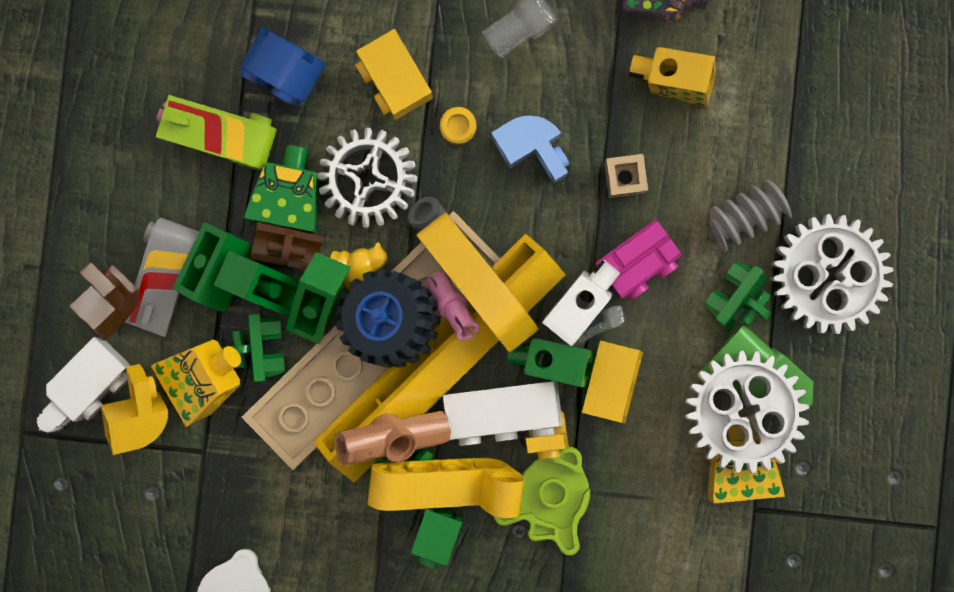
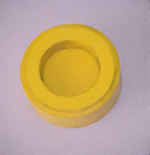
M454 107L447 110L440 120L442 136L446 141L454 145H463L469 142L476 133L474 115L462 107Z

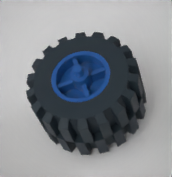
M378 269L377 274L371 271L364 273V281L355 278L350 283L353 288L351 292L344 290L341 298L345 299L344 305H337L336 313L342 315L340 321H336L337 330L344 331V334L339 337L343 345L351 346L348 351L353 356L360 357V360L391 368L393 366L401 368L406 367V362L414 364L419 361L418 353L427 354L431 349L427 344L429 339L436 341L438 333L433 331L434 325H440V317L433 314V311L438 309V305L435 300L429 298L432 295L430 290L421 286L422 283L414 278L386 269Z

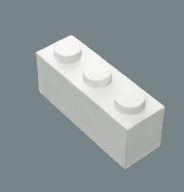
M555 381L443 395L445 415L448 417V424L451 429L450 440L459 439V446L480 444L481 436L495 434L496 442L518 439L517 431L532 430V437L554 435V427L563 426L558 383Z

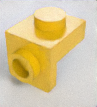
M561 411L563 426L554 427V435L532 437V430H529L530 438H526L528 453L537 452L538 459L560 457L559 449L569 448L564 412Z

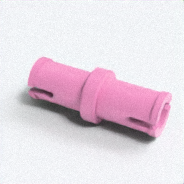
M446 272L434 273L432 277L438 285L436 286L431 278H428L426 285L438 302L437 308L440 315L448 319L459 340H468L474 337L468 326L477 334L479 325L467 308L468 303L465 296L456 291Z

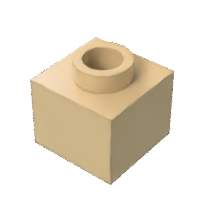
M643 154L607 158L604 165L609 198L645 194L648 191ZM620 172H628L630 174L631 182L629 184L619 182L618 174Z

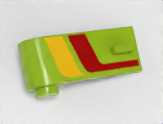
M168 95L155 137L225 158L250 169L262 171L265 162L268 160L277 129L271 126V119L251 113L250 119Z

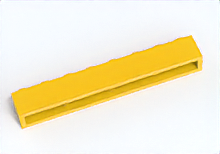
M527 234L491 267L527 313L566 275L550 255ZM468 300L467 308L479 325L477 334L468 326L474 337L468 340H459L448 319L441 316L440 325H434L433 331L438 333L436 341L429 339L427 344L431 349L427 354L419 352L420 360L414 364L406 362V367L397 368L391 366V368H388L313 441L327 461L353 483L377 459L343 466L337 459L334 447L335 434H339L341 431L370 426L375 419L384 414L392 413L399 419L425 414L499 341Z

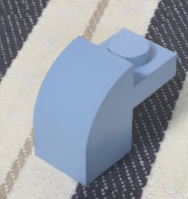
M522 116L509 121L491 132V139L509 168L535 154L553 184L565 178L568 174L565 167L569 165L565 154L559 146L555 148L551 146V143L560 138L561 132L550 121L538 116Z

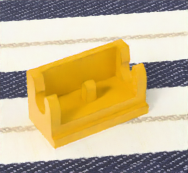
M600 341L582 413L626 423L643 356L642 351Z

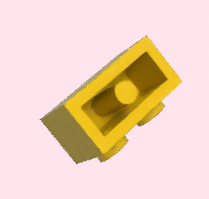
M395 29L356 51L360 61L355 66L365 83L373 81L379 92L373 97L384 115L391 112L393 118L397 120L433 99L430 88Z

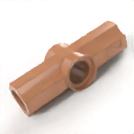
M442 411L399 419L392 413L384 414L375 419L370 426L341 431L339 434H335L334 447L337 459L343 466L381 457H387L392 462H402L408 459L415 450L441 445L450 441L451 429L448 424V417Z

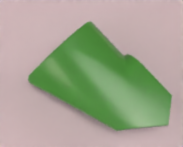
M741 324L722 344V349L700 370L711 375L709 363L713 360L723 367L722 356L725 354H729L733 362H736L737 353L744 351L747 361H750L753 353L758 351L761 363H764L770 356H773V368L778 369L786 364L788 366L784 374L786 379L798 376V380L792 386L794 391H806L803 396L797 398L798 403L812 406L814 382L786 356L774 348L771 349L744 324ZM752 378L748 386L751 395L756 398H763L766 394L765 383L758 378ZM734 380L733 387L739 397L743 399L740 384L737 380Z

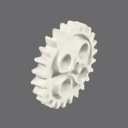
M827 214L823 216L822 225H820L818 220L813 217L808 219L809 230L802 224L795 226L798 237L791 234L784 236L785 241L789 245L788 248H776V251L783 256V260L771 263L773 267L781 270L779 275L771 277V281L780 282L782 287L774 292V296L785 295L787 300L780 307L781 309L790 307L795 309L790 318L792 321L802 316L805 317L803 328L809 329L817 322V332L825 333L830 324L832 333L840 334L843 323L848 331H854V319L862 325L868 324L869 320L866 312L874 315L879 314L880 310L875 305V302L888 301L887 296L881 292V289L892 287L893 283L883 278L884 274L894 270L892 267L883 266L882 261L891 255L890 253L879 254L877 249L884 241L880 239L871 242L869 238L872 235L873 229L869 228L860 232V220H855L847 226L846 215H841L834 224L831 215ZM825 239L834 241L837 246V254L834 258H828L822 251V243ZM852 249L853 255L834 274L838 280L827 282L819 291L817 297L811 300L810 294L829 275L825 269L836 267L847 251ZM854 263H859L865 270V277L861 282H856L851 277L850 268ZM802 266L808 267L813 272L814 278L810 286H804L798 279V271ZM831 290L838 292L842 300L840 307L836 311L830 309L826 302V296Z
M739 351L736 362H733L729 354H725L722 356L723 367L713 360L709 363L711 375L704 371H700L697 374L703 385L692 384L689 387L697 394V398L685 400L687 405L695 408V412L685 415V419L696 422V426L691 428L688 434H700L701 439L696 443L695 447L700 448L707 445L710 448L706 455L707 460L719 455L720 468H724L729 461H732L734 473H739L743 464L746 463L749 473L752 474L756 473L757 462H760L765 471L771 470L770 458H773L779 464L784 463L785 459L781 451L785 450L789 453H795L797 450L790 441L792 439L804 440L805 436L796 429L797 426L809 424L808 420L799 417V412L809 409V405L798 403L797 398L803 396L806 391H794L792 386L798 380V376L786 379L784 374L788 366L785 364L778 369L773 368V356H770L764 363H761L760 353L756 351L751 356L750 361H747L744 351ZM752 378H758L765 383L766 394L763 398H756L751 395L748 386ZM734 380H737L740 384L745 406H753L755 413L750 416V420L760 437L759 444H756L753 440L748 418H740L738 415V411L743 409V404L733 387ZM716 391H725L731 397V406L727 411H722L715 407L713 396ZM767 413L774 414L779 420V430L775 434L766 432L762 426L763 417ZM731 426H737L744 432V442L739 447L732 446L727 440V430Z

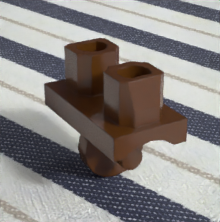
M258 221L250 259L306 270L315 253H320L324 235Z

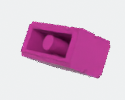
M655 219L597 261L594 266L596 268L602 260H605L617 269L620 275L611 284L610 288L619 300L628 296L632 301L649 288L645 282L655 274L662 279L679 267L675 260L682 256V254L668 237L660 223Z

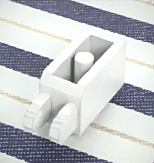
M93 337L46 385V396L52 402L37 417L38 420L36 422L39 430L47 433L56 432V430L60 431V429H63V426H66L71 420L74 422L81 421L84 418L87 421L92 419L101 410V405H103L101 401L111 391L113 394H116L128 383L126 367L131 365L106 340L104 341L101 337Z

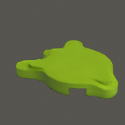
M569 446V448L560 449V457L537 459L525 468L522 473L524 485L518 517H493L502 526L527 520L530 524L528 537L532 541L553 540L562 553L574 555L578 552L580 546L577 526L589 504L590 488L582 468V455L575 447Z

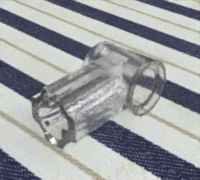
M520 0L512 8L513 11L482 32L488 45L499 59L530 38L536 39L542 36L560 21L546 0Z

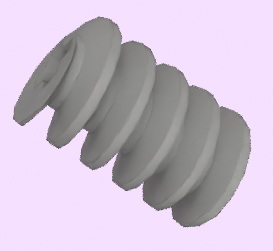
M767 179L761 183V190L756 186L749 188L748 197L744 193L735 195V204L727 199L722 202V210L716 206L709 208V225L719 246L726 252L728 251L727 239L730 238L738 246L741 244V232H744L752 239L755 237L753 226L757 225L763 232L768 231L767 219L770 218L778 226L781 224L780 212H783L789 219H792V213L782 191L771 180Z

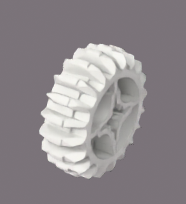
M366 128L364 132L365 139L360 140L357 131L354 129L350 131L353 142L347 144L345 138L339 136L337 140L342 149L337 151L332 146L327 147L326 150L334 159L333 161L328 159L320 160L321 166L328 168L329 173H318L317 178L320 181L329 182V185L319 188V192L321 195L333 194L325 202L328 208L340 204L335 213L337 218L341 219L347 212H350L348 218L350 225L354 226L358 216H362L363 227L369 228L371 224L370 217L375 216L377 224L383 226V213L388 212L390 218L395 220L398 218L393 210L396 204L403 210L408 208V204L401 199L402 195L414 197L415 191L405 187L406 183L413 184L417 182L416 175L406 174V171L414 169L416 165L414 161L402 162L410 152L407 147L397 152L395 151L400 142L397 137L392 138L388 144H385L386 131L381 130L378 133L377 139L373 140L372 129ZM372 149L362 164H343L353 153ZM382 153L389 156L395 163L398 172L397 182L389 180L388 177L380 174L379 166ZM372 167V174L379 182L375 181L373 185L369 182L370 186L363 189V182L356 174L360 175L362 171L366 174L365 170H371ZM338 174L346 176V178L355 182V197L352 204L341 195L338 186ZM374 191L392 192L391 196L383 203L373 207H363L365 201L367 202L368 197Z

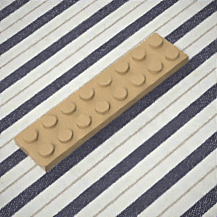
M454 211L449 215L488 265L492 267L500 258ZM422 242L391 271L414 278L422 283L421 286L426 288L428 278H431L437 286L438 284L432 275L436 272H445ZM449 277V279H450V281L452 282L453 286L455 287L456 291L462 293V292L459 290V288L455 285V283L451 280V278ZM432 294L429 298L436 301ZM438 309L433 311L434 315L441 317ZM336 326L323 337L320 344H316L242 416L244 421L292 470L317 448L313 441L388 369V367L370 364L360 360V357L353 356L348 351L351 346L343 345L339 338L344 334V331L337 330Z

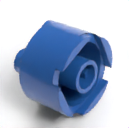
M261 26L240 64L242 69L239 74L253 83L261 84L266 88L271 84L274 86L271 90L272 94L288 103L299 106L301 101L305 102L327 63Z

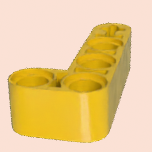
M446 212L416 234L509 353L539 330L522 305Z
M494 458L382 462L373 464L371 467L367 503L372 508L384 511L479 505L493 516L516 518L520 514L524 477L507 463Z

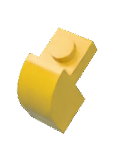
M141 364L126 367L130 399L101 405L105 437L113 455L137 450L149 445L158 438L167 423L168 409L160 393H157L153 376L147 377Z

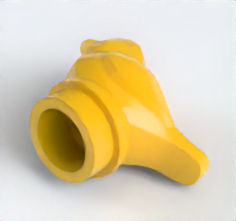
M377 242L371 249L360 248L354 250L351 254L345 250L342 252L333 251L330 258L350 266L345 286L351 292L353 288L350 283L355 278L364 281L363 274L369 271L375 273L378 269L383 268L388 257L387 253L381 248L380 243Z

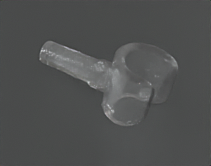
M615 306L602 310L605 322L598 323L584 331L579 337L581 343L608 329L621 326L625 321L622 307Z

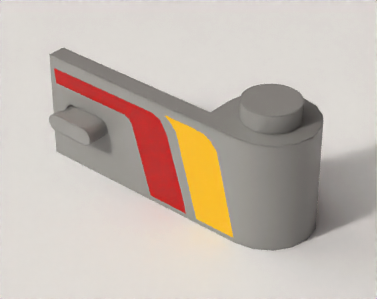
M162 217L156 223L152 221L149 223L143 238V242L147 243V247L135 283L139 290V299L135 309L125 321L126 323L163 337L167 335L180 295L179 292L172 288L199 231Z

